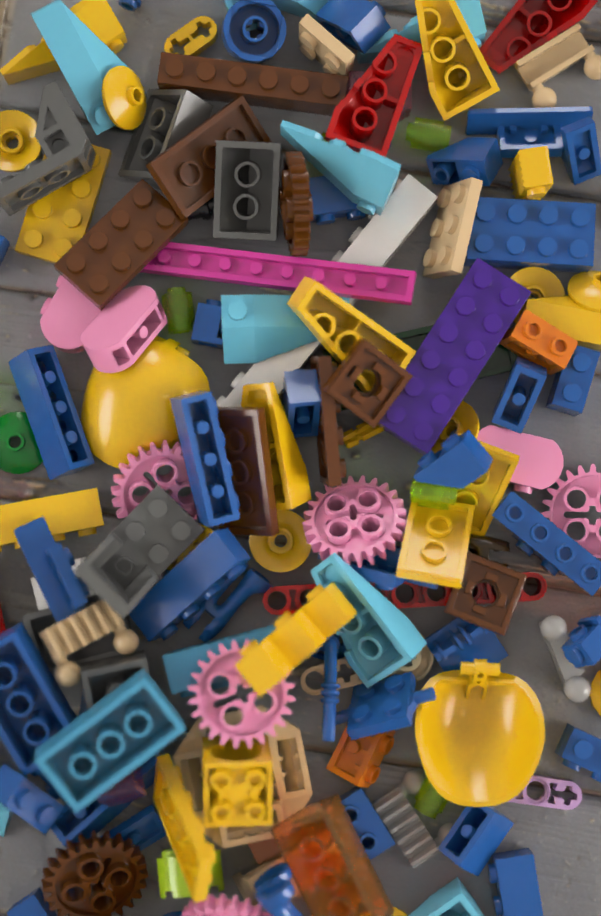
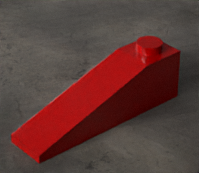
M518 0L480 48L487 65L498 74L502 73L519 59L584 19L598 0Z
M394 34L361 78L359 77L352 89L335 107L324 139L329 142L336 138L345 141L346 146L354 152L360 153L361 148H365L386 157L422 54V44Z

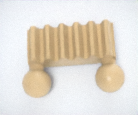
M579 23L515 62V69L528 90L533 92L532 104L534 108L555 107L557 103L556 93L551 88L544 87L543 83L555 77L561 71L563 72L569 66L574 65L582 58L585 60L584 72L586 76L592 80L601 79V55L595 54L592 44L588 45L580 32L582 27Z
M103 599L38 633L45 643L53 663L56 665L54 675L56 681L61 686H74L81 678L78 664L68 660L66 656L111 631L114 633L113 647L118 653L129 655L138 648L139 638L133 630L126 629L123 619Z

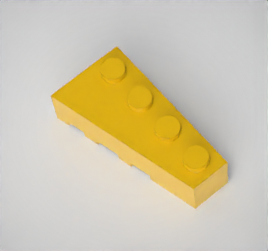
M304 276L287 302V305L339 365L360 337L365 338L404 369L417 352L316 280ZM363 369V372L354 381L363 392L371 390L375 384L374 373L369 369Z
M97 488L0 505V552H2L1 547L14 545L15 549H21L14 535V530L42 516L55 542L66 540L65 534L78 532V537L97 534L96 528L104 526Z

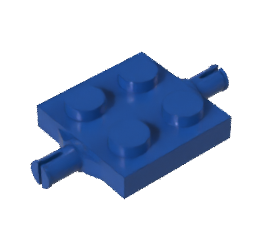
M412 671L384 678L369 688L364 683L353 686L351 704L347 709L336 712L335 726L348 722L347 733L351 740L411 726L413 713L418 704L435 701V690L433 687L415 691L416 679Z

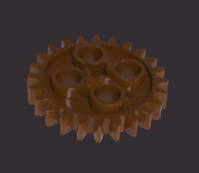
M301 151L285 152L282 187L279 190L284 238L287 240L290 255L293 257L307 256L311 237L310 222L313 221V200L310 192L309 172Z
M106 830L102 837H97V833L92 831L90 839H85L82 834H79V842L73 843L68 839L66 840V850L57 847L55 849L57 858L48 857V867L42 870L44 877L41 879L45 902H49L51 911L57 910L58 916H66L67 914L68 916H112L111 913L114 912L122 916L124 915L122 907L133 908L132 898L141 899L140 889L147 888L145 878L149 877L145 856L144 854L142 855L139 845H133L131 838L123 841L121 833L115 835L113 839L110 838L109 830Z

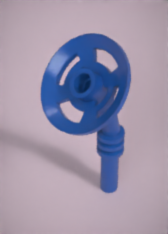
M336 633L326 639L310 655L324 660V683H321L320 686L324 689L320 691V695L323 696V698H320V702L323 703L322 741L335 742L336 704L340 700L336 698L340 695V692L337 691L340 688V684L337 683V659L345 657L344 652L346 651L344 643H340L341 635H336Z

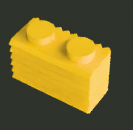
M543 146L518 151L508 169L511 172L509 177L512 178L510 183L513 184L511 186V189L514 190L512 195L515 196L513 199L541 200L545 197L552 184H554L548 147Z

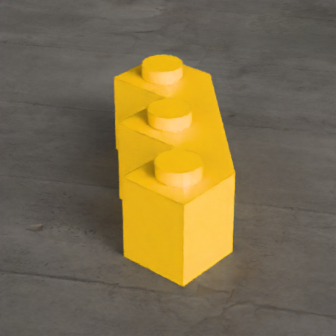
M334 582L325 588L321 584L316 586L305 596L309 601L293 615L287 611L273 623L276 629L260 643L254 639L239 651L243 657L234 666L259 697L283 680L295 666L316 651L326 639L356 615V609Z

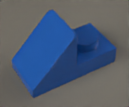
M589 116L562 127L563 151L561 158L571 182L577 185L601 175V159L595 121Z

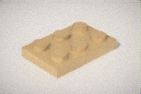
M470 177L443 186V189L439 192L437 216L430 227V246L423 258V276L437 279L462 274L482 188V180Z

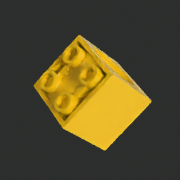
M264 735V744H261L256 737L252 738L251 748L246 746L244 740H240L237 749L233 748L232 738H228L224 745H220L221 736H214L211 739L202 737L204 827L272 825V758L268 735Z

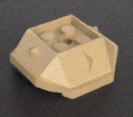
M262 704L255 706L256 709L260 712L268 710V708ZM240 709L224 712V721L228 725L238 724L242 718ZM198 717L174 753L173 760L174 765L180 767L184 790H189L191 793L194 814L201 817L204 826L202 737H208L211 727L207 726L199 729L198 726L203 717ZM283 717L280 718L285 722V727L277 724L273 726L277 736L273 737L267 732L263 734L268 735L272 758V825L204 827V834L223 849L288 835L313 794L300 728Z

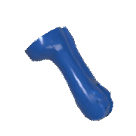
M247 562L243 565L245 570L249 566ZM250 568L234 591L221 605L217 604L219 598L237 578L232 581L226 580L221 585L222 592L210 601L205 599L199 605L201 610L188 621L184 620L183 624L189 630L200 620L201 615L206 611L214 619L210 624H207L198 638L207 643L226 626L235 612L250 596L265 593L273 587V584L256 569Z
M279 863L270 867L254 884V888L257 891L255 894L256 899L261 907L270 913L271 916H303L290 901V898L294 895V887L290 881L292 871L287 863Z

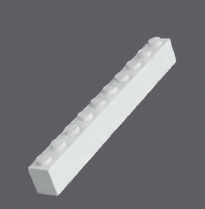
M410 174L403 181L398 178L382 214L374 213V215H368V218L371 220L363 229L359 226L348 240L351 243L349 248L344 253L339 250L331 261L385 267L434 207L438 196ZM350 298V305L353 306L358 299ZM319 341L311 342L292 351L255 363L246 374L241 371L230 385L234 389L226 398L224 396L219 397L216 401L217 407H241L242 390L245 384L274 382L277 393L280 396L283 393L284 372L302 369L322 344Z

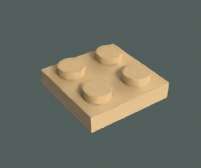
M307 13L299 22L300 51L308 59L313 60L315 58L321 63L325 73L348 76L349 80L353 75L355 54Z

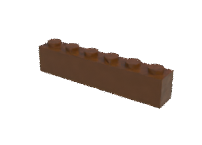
M161 52L157 84L159 89H187L203 100L230 103L243 95L249 106L332 116L335 107L346 96L348 76Z

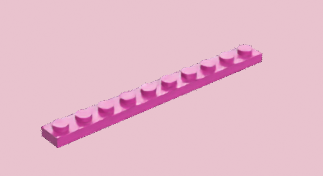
M169 242L140 271L142 273L295 291L305 276L316 280L338 297L411 306L416 280V271L176 242Z

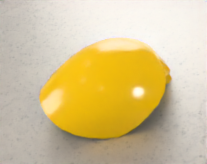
M157 335L131 367L115 373H103L93 367L83 395L80 422L92 454L101 461L119 469V463L129 465L128 453L135 457L139 456L138 446H141L145 451H149L150 442H154L156 448H161L163 440H167L169 448L172 449L176 442H180L170 398L197 391H210L208 378L196 362L189 358L190 351L180 347L181 343L171 338L166 340Z
M473 659V662L461 661L460 670L445 671L431 677L421 690L433 687L436 693V700L418 704L415 715V736L423 768L434 789L443 798L455 804L469 807L496 806L517 796L527 786L534 774L545 743L544 716L536 693L519 677L500 672V663H490L487 659Z

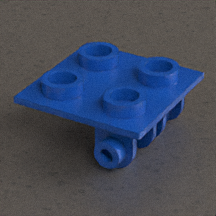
M459 618L453 619L424 639L427 642V647L444 672L460 670L461 661L473 662V659H487L490 663H498L509 656L494 632Z

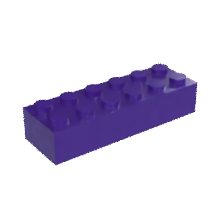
M477 257L405 370L413 375L377 426L422 455L428 454L528 299L531 291Z

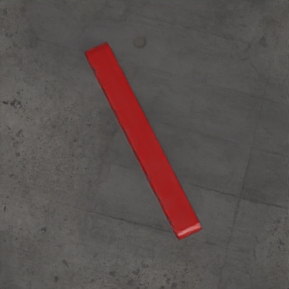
M521 572L528 575L527 578H534L538 586L536 592L532 595H527L522 590L518 602L541 599L547 591V583L544 577L535 572ZM404 582L402 584H407L412 589V596L406 602H400L396 598L395 592L397 587L393 590H379L396 608L446 606L453 587L442 585L444 590L442 597L439 600H431L427 594L428 587ZM316 583L273 586L263 596L264 608L273 615H283L287 611L290 614H294L303 606L300 603L301 593L307 589L313 590L316 587ZM480 583L475 586L473 599L477 604H488L495 601L496 596L493 595L490 584ZM280 591L284 593L287 601L283 608L274 609L269 605L268 597L272 592Z

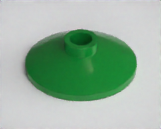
M10 412L1 416L0 469L12 474H24L36 469L43 460L27 414L25 412ZM15 436H19L21 439V444L17 448H13L10 443L11 439Z

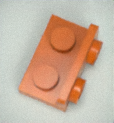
M525 310L522 312L516 325L506 331L499 344L523 359L547 368V374L552 375L566 368L578 342L532 312Z
M346 725L326 769L358 787L369 788L379 777L381 771L379 766L384 755H387L394 745L393 737L396 731L391 730L351 740L347 733Z

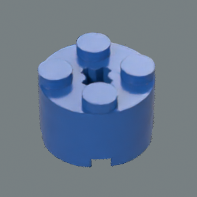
M239 0L228 10L224 18L221 30L222 40L226 51L236 60L260 64L270 60L282 47L286 38L287 26L281 11L271 0ZM252 23L257 24V30L261 31V34H258L255 38H251L250 32L246 31V28H250Z

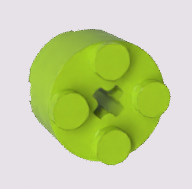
M163 849L161 851L162 856L156 858L160 898L166 899L167 892H173V898L192 897L173 849ZM214 849L216 861L211 867L213 881L212 884H209L208 893H210L212 886L217 885L218 892L225 890L220 849Z

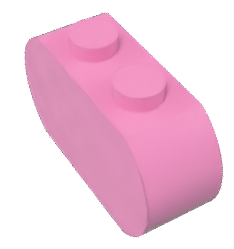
M60 275L56 283L58 289L53 298H47L41 308L40 314L43 315L40 319L41 330L45 338L60 351L80 353L85 351L80 340L81 334L102 310L96 307Z
M145 285L131 286L121 290L83 331L80 340L96 370L103 373L119 372L134 364L167 324V316L154 289Z
M489 425L479 430L477 440L520 456L509 484L514 485L513 491L531 495L532 490L545 489L554 484L560 477L564 463L563 454L554 440L526 433L520 434L494 425Z

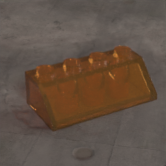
M338 794L307 805L270 829L285 862L292 871V877L311 916H392L394 909Z

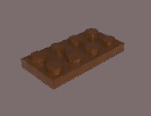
M243 95L231 101L145 165L180 219L187 218L214 197L216 140L271 142Z
M141 179L54 264L55 270L96 307L102 310L189 224L188 218L180 219L169 201L145 180Z
M331 356L310 357V368L316 369L321 395L318 436H316L320 482L328 487L342 486L341 478L346 477V464L344 458L339 456V446L343 445L344 439L342 427L337 426L336 413L341 412V403L322 390L337 370V363L331 361Z
M218 407L217 419L225 437V454L232 468L231 480L240 504L238 509L240 519L220 524L219 530L228 528L232 534L274 536L279 533L265 408Z

